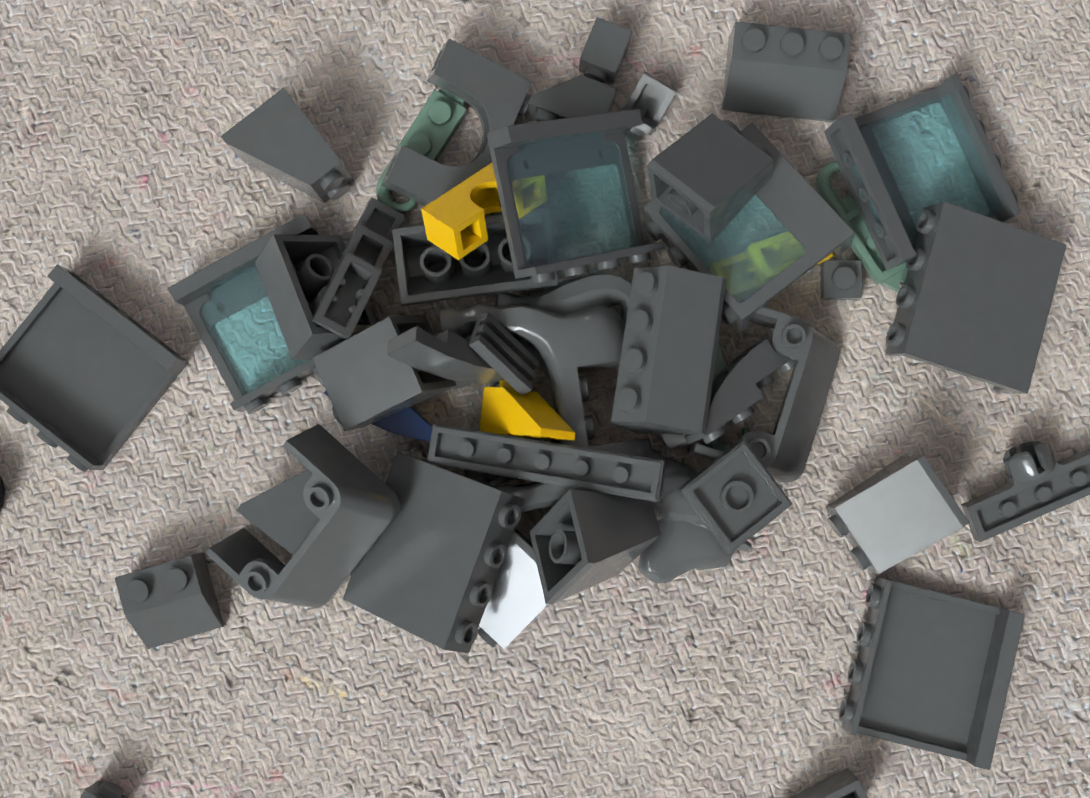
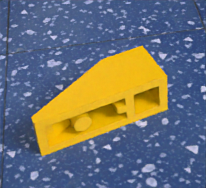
M500 380L499 387H484L479 431L520 438L575 440V431L537 392L530 391L521 395L506 380Z

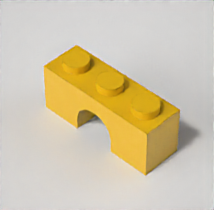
M490 163L421 209L427 240L457 260L462 259L488 241L485 215L493 212H502L493 163ZM543 175L512 181L511 185L518 219L546 201Z

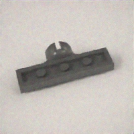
M1029 441L1020 444L1021 453H1017L1015 447L1006 451L1003 462L1009 475L1008 482L1000 488L961 504L964 514L970 522L968 525L973 538L982 542L1090 495V449L1060 462L1055 461L1050 445L1040 441Z

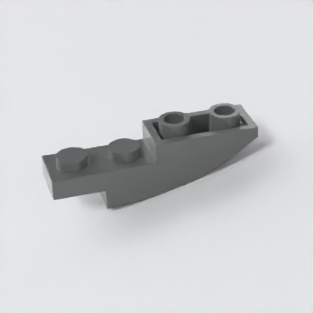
M767 338L746 349L734 358L713 380L706 435L685 434L684 439L686 442L691 444L703 439L707 444L726 432L723 425L731 419L734 424H737L755 412L752 405L764 398L759 389L774 380L771 373L777 369L784 373L796 366L798 360L778 353L773 349Z

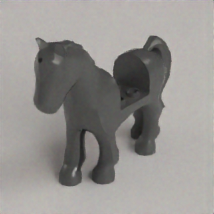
M610 274L589 275L564 280L558 283V285L529 296L515 295L509 292L499 293L495 305L476 304L462 310L454 308L440 309L442 332L449 329L464 339L472 335L478 317L489 312L540 362L537 369L543 371L553 387L555 411L575 431V440L553 439V443L667 461L661 502L652 501L656 517L660 519L659 528L661 535L640 554L638 568L641 574L656 584L667 583L690 570L721 568L730 562L735 551L731 554L725 552L679 491L682 485L698 474L697 471L684 466L674 459L664 457L660 451L652 449L649 439L591 447L588 445V440L595 438L592 415L584 416L582 402H587V399H589L586 375L578 376V373L619 367L631 283L624 278ZM619 305L622 313L620 314L617 310L610 308V306ZM455 381L457 386L453 387V390L470 386L471 383ZM464 469V475L467 478L493 488L498 487L497 489L524 498L525 501L521 513L554 506L570 489L583 490L536 481L524 485H501L509 481L524 479ZM746 541L736 550H751L752 544Z

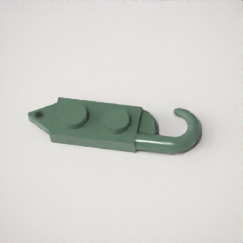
M434 89L396 150L403 145L437 161L467 115V109L464 107L465 101L443 89L441 91ZM390 161L378 180L376 197L379 202L395 211L405 213L411 210L417 202L410 199L403 204L395 203L390 198V189L381 185L391 163Z
M834 161L826 164L817 176L816 188L818 194L855 232L851 248L857 258L862 260L863 267L875 285L882 284L899 292V283L904 285L908 271L906 263L886 271L853 195L840 200L830 184V178L833 173L841 171L838 162Z

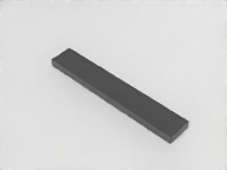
M433 424L427 463L653 502H661L667 461L439 424Z

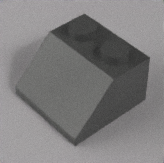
M204 552L115 577L124 615L147 649L224 627Z

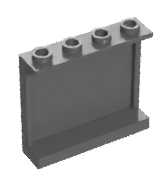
M945 201L924 207V211L919 215L916 223L918 234L913 249L917 256L906 261L908 271L904 285L897 294L896 304L898 308L894 323L891 324L886 335L888 346L885 355L905 356L994 385L993 390L1005 394H1028L1066 244Z
M57 264L47 276L55 283L0 350V400L9 406L7 413L23 424L29 422L39 430L37 436L43 442L54 448H57L59 445L69 453L67 460L75 467L85 472L88 469L104 470L189 362L73 271Z
M397 451L385 484L398 496L400 512L352 573L343 599L443 650L469 653L473 642L477 638L478 627L486 605L492 597L495 580L506 558L507 547L514 528L520 520L521 509L525 499Z
M876 577L875 584H870L866 594L865 604L869 607L866 622H861L857 632V644L860 645L857 660L851 662L848 671V682L851 683L848 699L844 698L839 709V721L842 722L841 727L853 736L859 733L965 760L975 767L990 770L1025 614Z

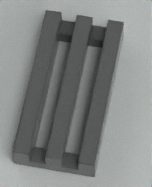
M489 312L479 316L469 346L518 393L523 395L532 391L533 384L530 381L536 378L537 373L534 370L539 367L540 362Z

